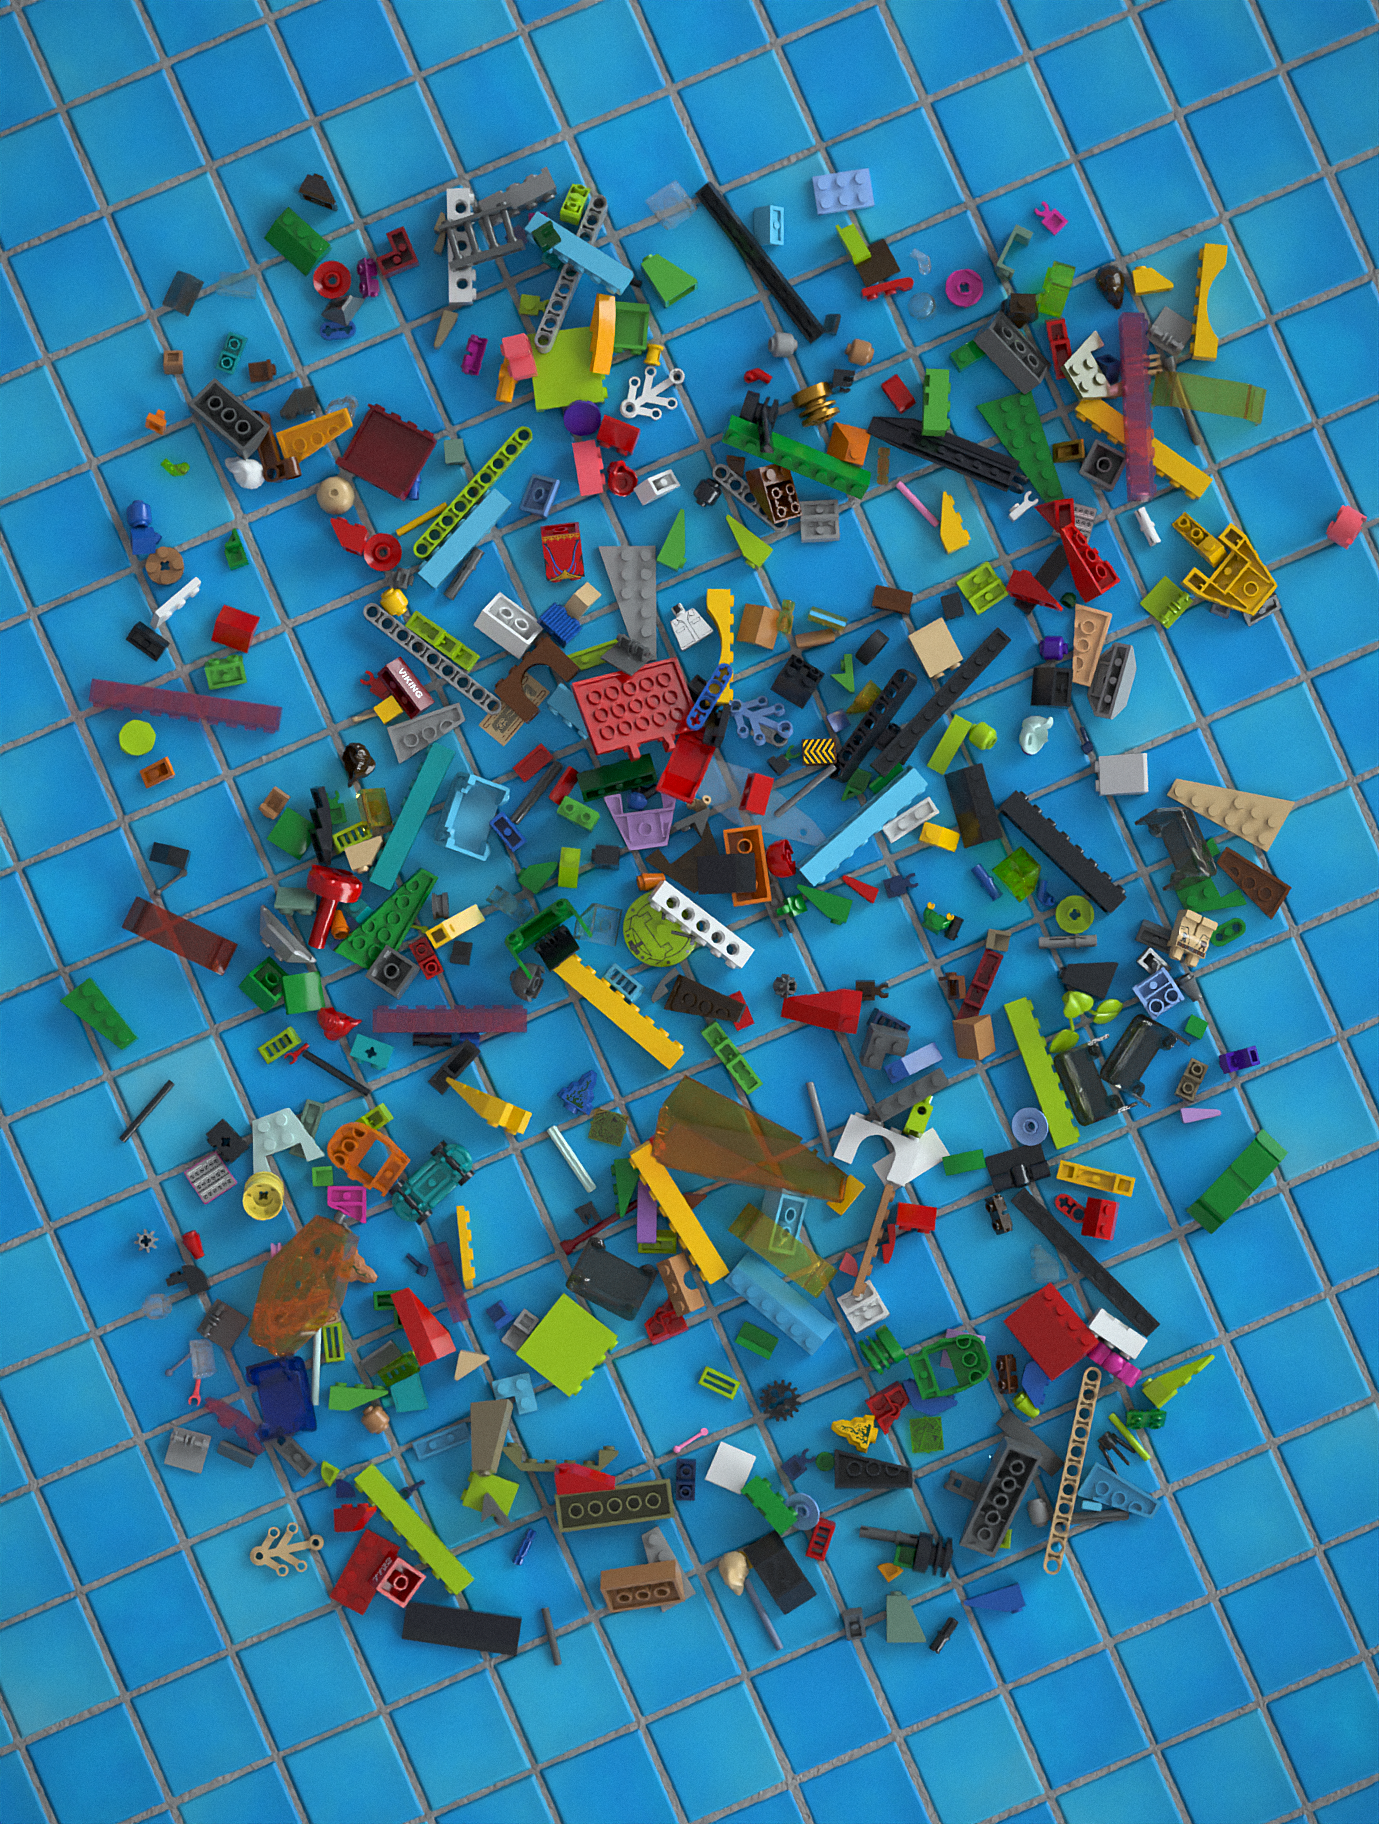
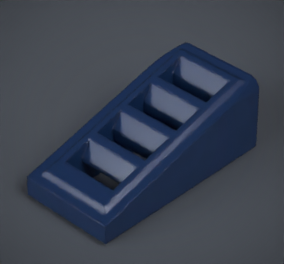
M874 1008L866 1023L868 1026L870 1023L876 1024L879 1016L882 1015L877 1023L878 1025L883 1026L886 1018H888L886 1027H891L893 1022H895L894 1029H898L901 1025L903 1026L901 1030L908 1033L911 1028L908 1024L877 1008Z

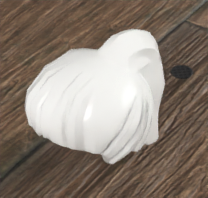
M239 457L226 458V467L234 474L236 482L241 487L256 489L264 482L263 467L258 461L254 459L244 460Z

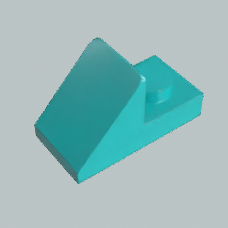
M360 897L357 902H345L342 905L359 924L374 912Z

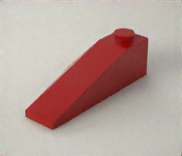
M843 988L837 989V991H823L817 994H804L784 998L781 1017L838 1032L856 1034L863 991Z
M409 1287L391 1294L419 1366L456 1351L449 1332Z

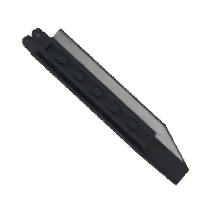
M873 417L867 433L900 450L1005 492L1010 489L1011 492L1022 494L1025 489L1017 483L1022 485L1028 483V477L1016 472L1020 461L949 432H946L945 436H923L922 422L914 418Z

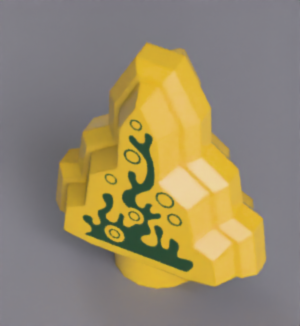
M864 1415L862 1418L854 1417L850 1421L842 1419L832 1422L831 1429L837 1435L846 1437L849 1444L856 1446L857 1451L867 1453L870 1443L875 1444L878 1428L874 1427L875 1416Z

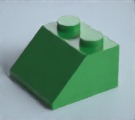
M269 956L252 970L238 987L266 1013L283 997L280 977L289 975Z

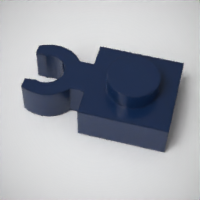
M915 873L909 874L906 879H903L900 874L883 880L888 898L907 893L906 887H917L918 883L911 884L909 881L911 877L916 876Z
M808 1448L802 1451L800 1458L795 1454L780 1466L792 1481L808 1470L805 1467L806 1463H812L816 1459L815 1456L811 1459L805 1457V1454L809 1451Z

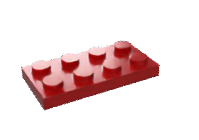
M366 1529L329 1597L364 1615L377 1591L368 1583V1580L389 1550L397 1555L400 1546Z

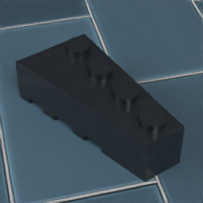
M837 1449L834 1450L835 1489L913 1488L912 1468Z

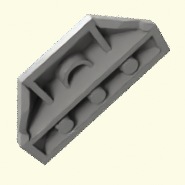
M1115 642L1112 644V647L1100 656L1091 688L1089 687L1087 693L1094 716L1113 720L1126 707L1137 670L1132 645Z
M262 905L260 908V935L263 937L261 939L263 944L267 948L271 946L276 951L274 955L281 962L285 960L287 963H316L317 960L265 905Z

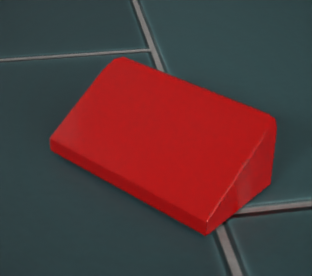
M568 766L548 796L549 799L560 806L564 797L569 795L577 783L576 774L579 772Z

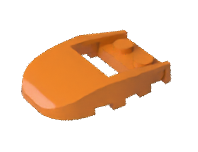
M349 1122L342 1125L332 1136L327 1146V1153L332 1163L338 1168H342L348 1174L347 1177L353 1181L355 1179L364 1184V1187L370 1190L373 1187L381 1191V1196L385 1197L410 1162V1158L391 1138L360 1122ZM377 1139L388 1146L392 1153L373 1178L361 1169L358 1164Z

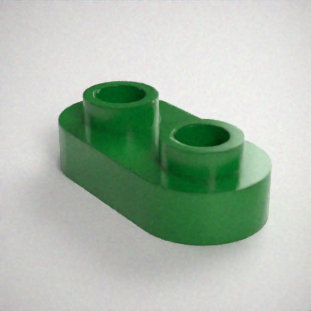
M1233 918L1218 926L1212 932L1210 942L1214 946L1221 947L1245 933V922L1240 918ZM1234 924L1239 926L1238 931H1233L1232 926ZM1216 934L1222 935L1221 941L1216 940Z

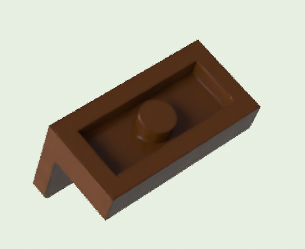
M876 585L871 607L909 615L913 593Z

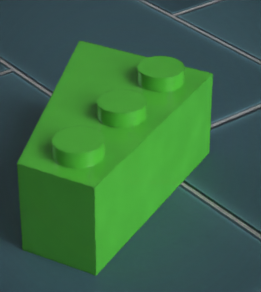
M926 368L922 397L923 436H945L946 430L950 428V419H947V412H950L948 394L951 391V382H949V370Z

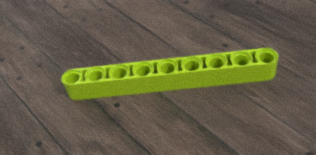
M519 427L419 538L413 547L417 558L427 559L444 541L445 537L469 513L471 508L479 502L483 495L529 446L533 436L528 427ZM521 432L529 434V438L525 441L520 440L518 437ZM514 446L517 449L516 453L513 455L507 454V447ZM496 460L503 461L504 466L501 469L493 467ZM488 474L491 476V480L489 483H482L480 481L481 477ZM470 489H477L478 495L471 498L468 496ZM464 503L466 505L465 510L462 512L456 511V504ZM445 517L453 519V523L450 526L442 524ZM433 531L440 533L438 540L430 539V534ZM421 545L428 548L427 552L423 555L417 553V549Z

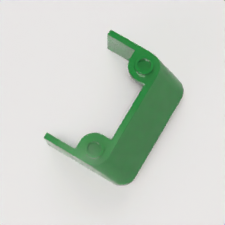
M562 898L557 900L505 938V945L529 979L533 977L517 954L571 916H575L589 937L593 936L568 899Z

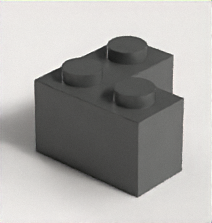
M870 1023L859 1055L862 1066L880 1070L886 1053L904 1057L910 1041L907 1032Z

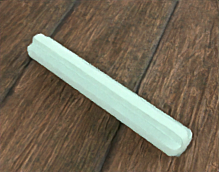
M556 1126L547 1130L548 1134L586 1191L590 1193L595 1190L596 1185Z

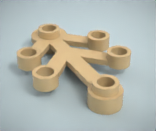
M291 1522L287 1525V1531L277 1547L269 1549L272 1541L280 1535V1530L277 1527H271L263 1544L251 1550L250 1560L258 1566L266 1564L276 1570L279 1576L283 1577L288 1574V1567L284 1564L280 1565L270 1558L279 1556L295 1566L297 1571L304 1572L307 1569L306 1561L299 1560L289 1553L308 1548L319 1550L324 1545V1539L321 1535L315 1534L307 1541L287 1545L293 1534L299 1530L298 1524ZM295 1525L296 1531L291 1532L289 1526ZM272 1529L277 1530L276 1536L270 1534ZM314 1539L319 1540L318 1546L312 1544ZM258 1552L263 1554L261 1560L256 1558ZM300 1562L305 1564V1568L302 1570L298 1568V1563ZM280 1567L286 1568L285 1574L279 1572Z

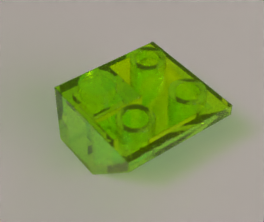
M1020 846L995 866L992 871L1010 894L1020 903L1034 892L1042 867Z

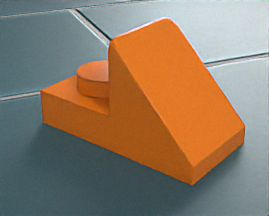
M168 757L139 771L146 788H151L175 777Z

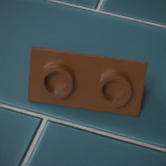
M1013 1354L997 1355L996 1368L999 1375L998 1388L1000 1394L1017 1393V1389H1019L1017 1375H1011L1010 1373L1017 1371L1016 1358H1014Z

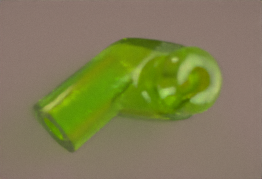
M166 458L161 463V466L172 476H184L190 470V466L186 462L174 465Z

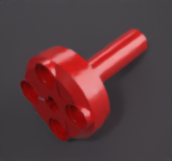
M312 865L307 877L306 887L322 897L308 941V945L311 947L324 949L338 901L346 903L358 901L363 883L352 872L344 869Z

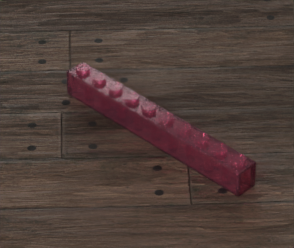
M1122 312L1118 318L1127 500L1150 502L1157 493V485L1154 484L1153 478L1156 475V467L1153 465L1155 448L1152 447L1151 441L1154 438V430L1151 429L1153 411L1150 410L1152 393L1149 392L1151 375L1148 374L1150 356H1147V349L1149 348V338L1146 337L1148 320L1145 319V313Z
M93 678L89 695V702L93 703V707L104 708L105 705L112 706L113 710L118 711L128 708L131 709L132 713L142 714V711H148L150 715L161 717V714H168L171 719L180 720L181 716L187 717V721L198 723L199 719L207 720L206 724L218 725V722L226 723L225 726L230 728H237V725L245 726L244 729L256 731V728L264 729V733L275 734V731H280L283 708L278 706Z

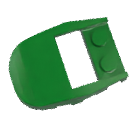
M972 1334L940 1339L931 1345L921 1348L920 1352L907 1356L922 1400L951 1396L962 1392L986 1379L991 1370V1360L984 1342ZM946 1349L959 1385L940 1391L928 1355Z

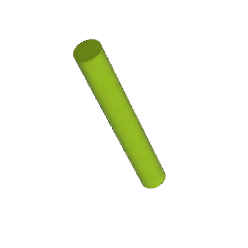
M1115 1413L1108 1416L1110 1421L1144 1462H1146L1150 1458L1149 1454Z

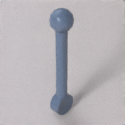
M191 1348L184 1358L171 1369H167L165 1371L166 1376H172L174 1370L192 1355H196L198 1352L197 1348Z

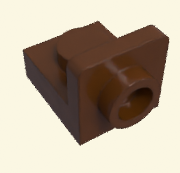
M266 359L263 362L248 363L251 383L274 381L273 375H277L276 365L272 364L270 359Z

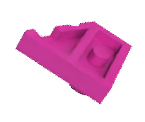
M328 1186V1206L359 1220L361 1223H366L367 1188L364 1186Z

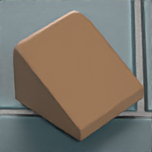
M183 350L164 351L163 367L165 374L184 373Z

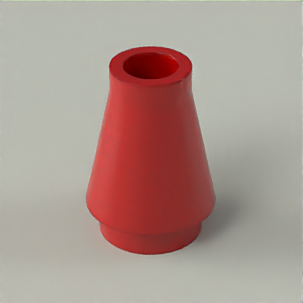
M196 1230L189 1231L181 1236L183 1239L182 1243L192 1254L194 1260L205 1255L200 1235Z

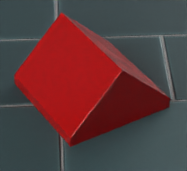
M224 605L216 619L211 641L248 653L260 617Z

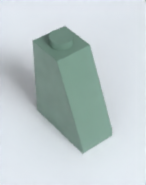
M890 1591V1594H886L887 1643L926 1642V1638L906 1595L902 1594V1591Z

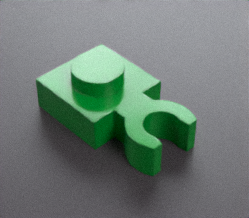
M335 791L336 797L334 799H330L328 793H326L330 804L332 825L346 823L347 817L344 803L338 804L339 792Z

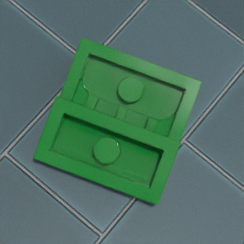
M287 807L267 837V840L300 861L312 843L308 830L314 828V824Z
M319 971L280 977L287 1015L316 1011L325 1007Z

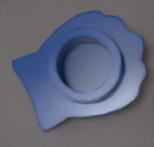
M633 792L627 795L629 809L644 811L648 800L643 794Z

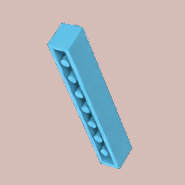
M908 765L795 867L812 886L821 884L828 873L836 871L844 859H849L854 854L856 848L865 845L872 834L878 833L883 828L882 825L893 820L901 808L904 809L911 803L912 798L921 795L928 785L914 767Z

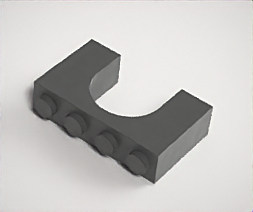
M940 1067L874 1104L872 1108L882 1123L950 1085Z

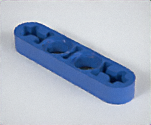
M722 663L718 665L686 720V725L690 730L697 731L704 725L732 677L733 670L729 664ZM727 669L729 675H724L721 682L714 679V677L717 679L720 677L721 672L719 670ZM717 684L720 691L713 694L709 691V686ZM702 700H707L710 703V708L702 710L699 707V703ZM698 712L704 714L705 717L700 715L698 719L699 725H691L692 721L690 719H695Z

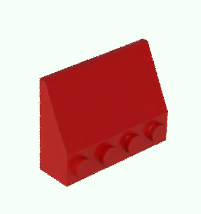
M1051 1282L1035 1293L1003 1321L1051 1381L1088 1355L1099 1344L1098 1339Z

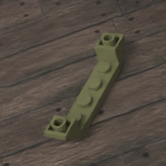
M507 1442V1446H503L502 1449L521 1471L555 1472V1465L561 1464L556 1463L555 1459H545V1463L537 1462V1459L528 1458L525 1459V1462H522V1446H518V1443ZM603 1446V1449H599V1465L595 1464V1461L588 1460L578 1465L601 1471L618 1455L619 1450H615V1446ZM564 1460V1463L576 1464V1460Z

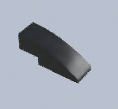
M466 1039L428 1083L438 1093L443 1095L451 1086L446 1081L447 1077L457 1080L481 1051Z

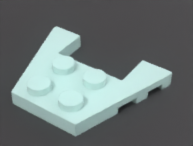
M285 1108L252 1121L254 1174L262 1171L271 1172L266 1156L298 1144L302 1145L307 1162L325 1156L324 1152L317 1146L314 1139L307 1133L290 1108Z

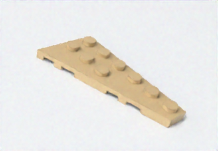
M1175 779L1166 795L1265 852H1268L1295 804L1293 801L1181 779Z

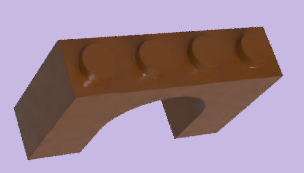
M548 636L545 639L543 637L540 638L535 644L536 648L532 652L528 651L521 658L523 661L518 666L514 665L508 671L510 675L505 680L503 678L500 679L495 685L496 689L494 692L527 724L541 712L523 690V678L530 668L536 665H547L553 668L567 683L581 671Z

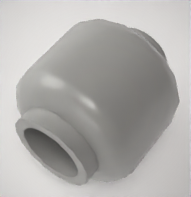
M774 333L769 338L768 350L774 357L789 358L797 350V340H794L791 333Z

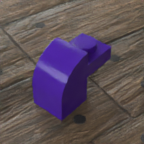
M1256 1045L1219 1055V1065L1224 1074L1261 1064Z

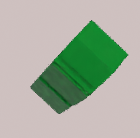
M1264 1129L1259 1130L1258 1135L1247 1148L1185 1211L1209 1234L1214 1233L1275 1170L1288 1152Z

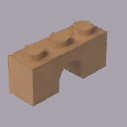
M684 1252L656 1263L677 1317L705 1306L699 1289L691 1290L684 1283V1274L691 1270Z

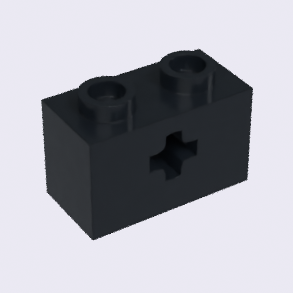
M222 1119L206 1133L208 1136L207 1142L213 1148L218 1147L221 1151L219 1155L226 1162L234 1163L250 1148L225 1119ZM230 1138L231 1140L229 1141V1143L231 1145L223 1146L222 1144L224 1143V1141L222 1139Z

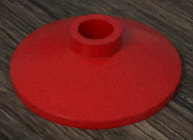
M327 261L315 270L313 284L321 296L328 299H336L345 295L349 290L351 275L347 267L342 263ZM335 278L336 283L330 284L329 280Z
M376 534L366 542L364 547V558L367 564L377 571H389L395 568L402 557V548L399 541L390 534ZM386 550V556H380V551Z

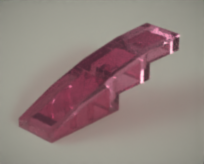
M447 1241L428 1247L453 1323L471 1318L470 1309Z

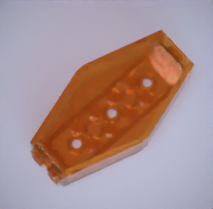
M316 1214L267 1263L264 1269L248 1336L253 1339L252 1343L259 1347L267 1348V1352L276 1357H292L333 1317L344 1302L360 1236L330 1218ZM317 1247L321 1249V1252L318 1255L315 1254V1249ZM297 1281H300L302 1283V1286L300 1288H296L295 1286ZM278 1315L282 1316L281 1322H277L276 1317Z

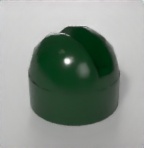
M1067 592L1061 597L1060 602L1065 607L1072 609L1076 604V596L1072 592Z

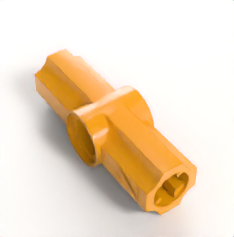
M504 357L500 367L499 385L495 400L512 404L515 385L518 381L509 376L507 366L510 363Z

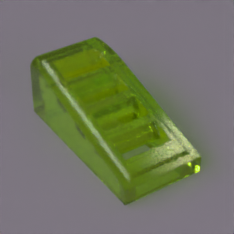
M410 1350L378 1370L377 1373L384 1384L389 1387L420 1372L421 1366H419L413 1351ZM387 1372H390V1374L392 1375L391 1379L387 1375Z

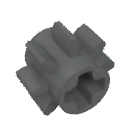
M398 567L397 572L392 571L390 580L394 582V587L407 590L408 585H413L414 576H411V570Z
M782 974L781 977H776L773 983L775 994L780 995L781 998H788L789 995H794L797 989L795 978L790 977L789 974Z

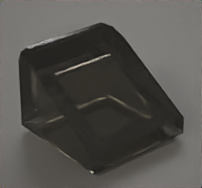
M840 314L826 315L823 326L826 330L825 334L837 335L841 319Z

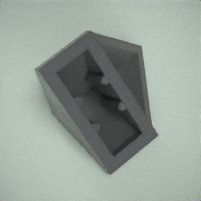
M348 295L331 300L321 315L347 327L365 299Z

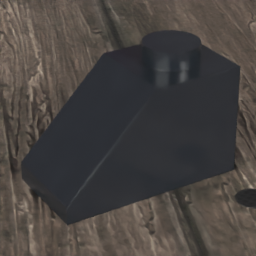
M154 842L149 861L187 870L191 851Z

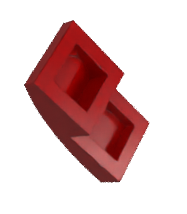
M887 1224L889 1244H881L884 1264L889 1263L894 1250L896 1238L895 1224Z

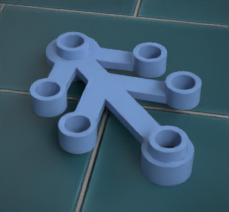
M760 696L755 700L745 703L738 699L729 702V705H732L730 717L736 720L738 726L737 733L740 738L749 736V730L744 725L743 717L750 719L756 745H763L766 741L759 724L778 731V734L783 738H788L793 734L791 722L782 721L777 723L766 718V716L773 714L782 716L785 713L783 704L776 703L774 706L768 707V699L765 696ZM758 707L761 710L752 712L749 709Z

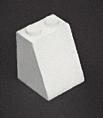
M1147 753L1099 756L1097 758L1098 761H1094V770L1098 772V780H1095V791L1099 792V796L1140 795L1148 792Z

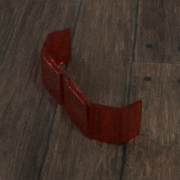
M136 896L122 925V928L224 976L238 947V944Z

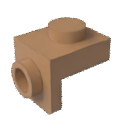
M275 786L258 809L265 817L274 820L280 815L291 797Z

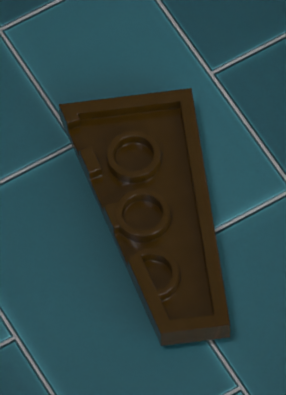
M679 974L664 1009L739 1023L747 1005Z

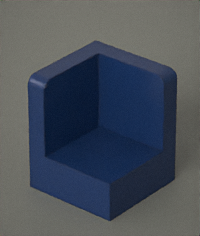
M1109 354L1095 358L1108 383L1111 385L1118 382L1121 361Z

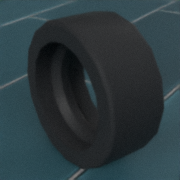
M877 629L860 647L855 657L867 666L884 648L889 638Z

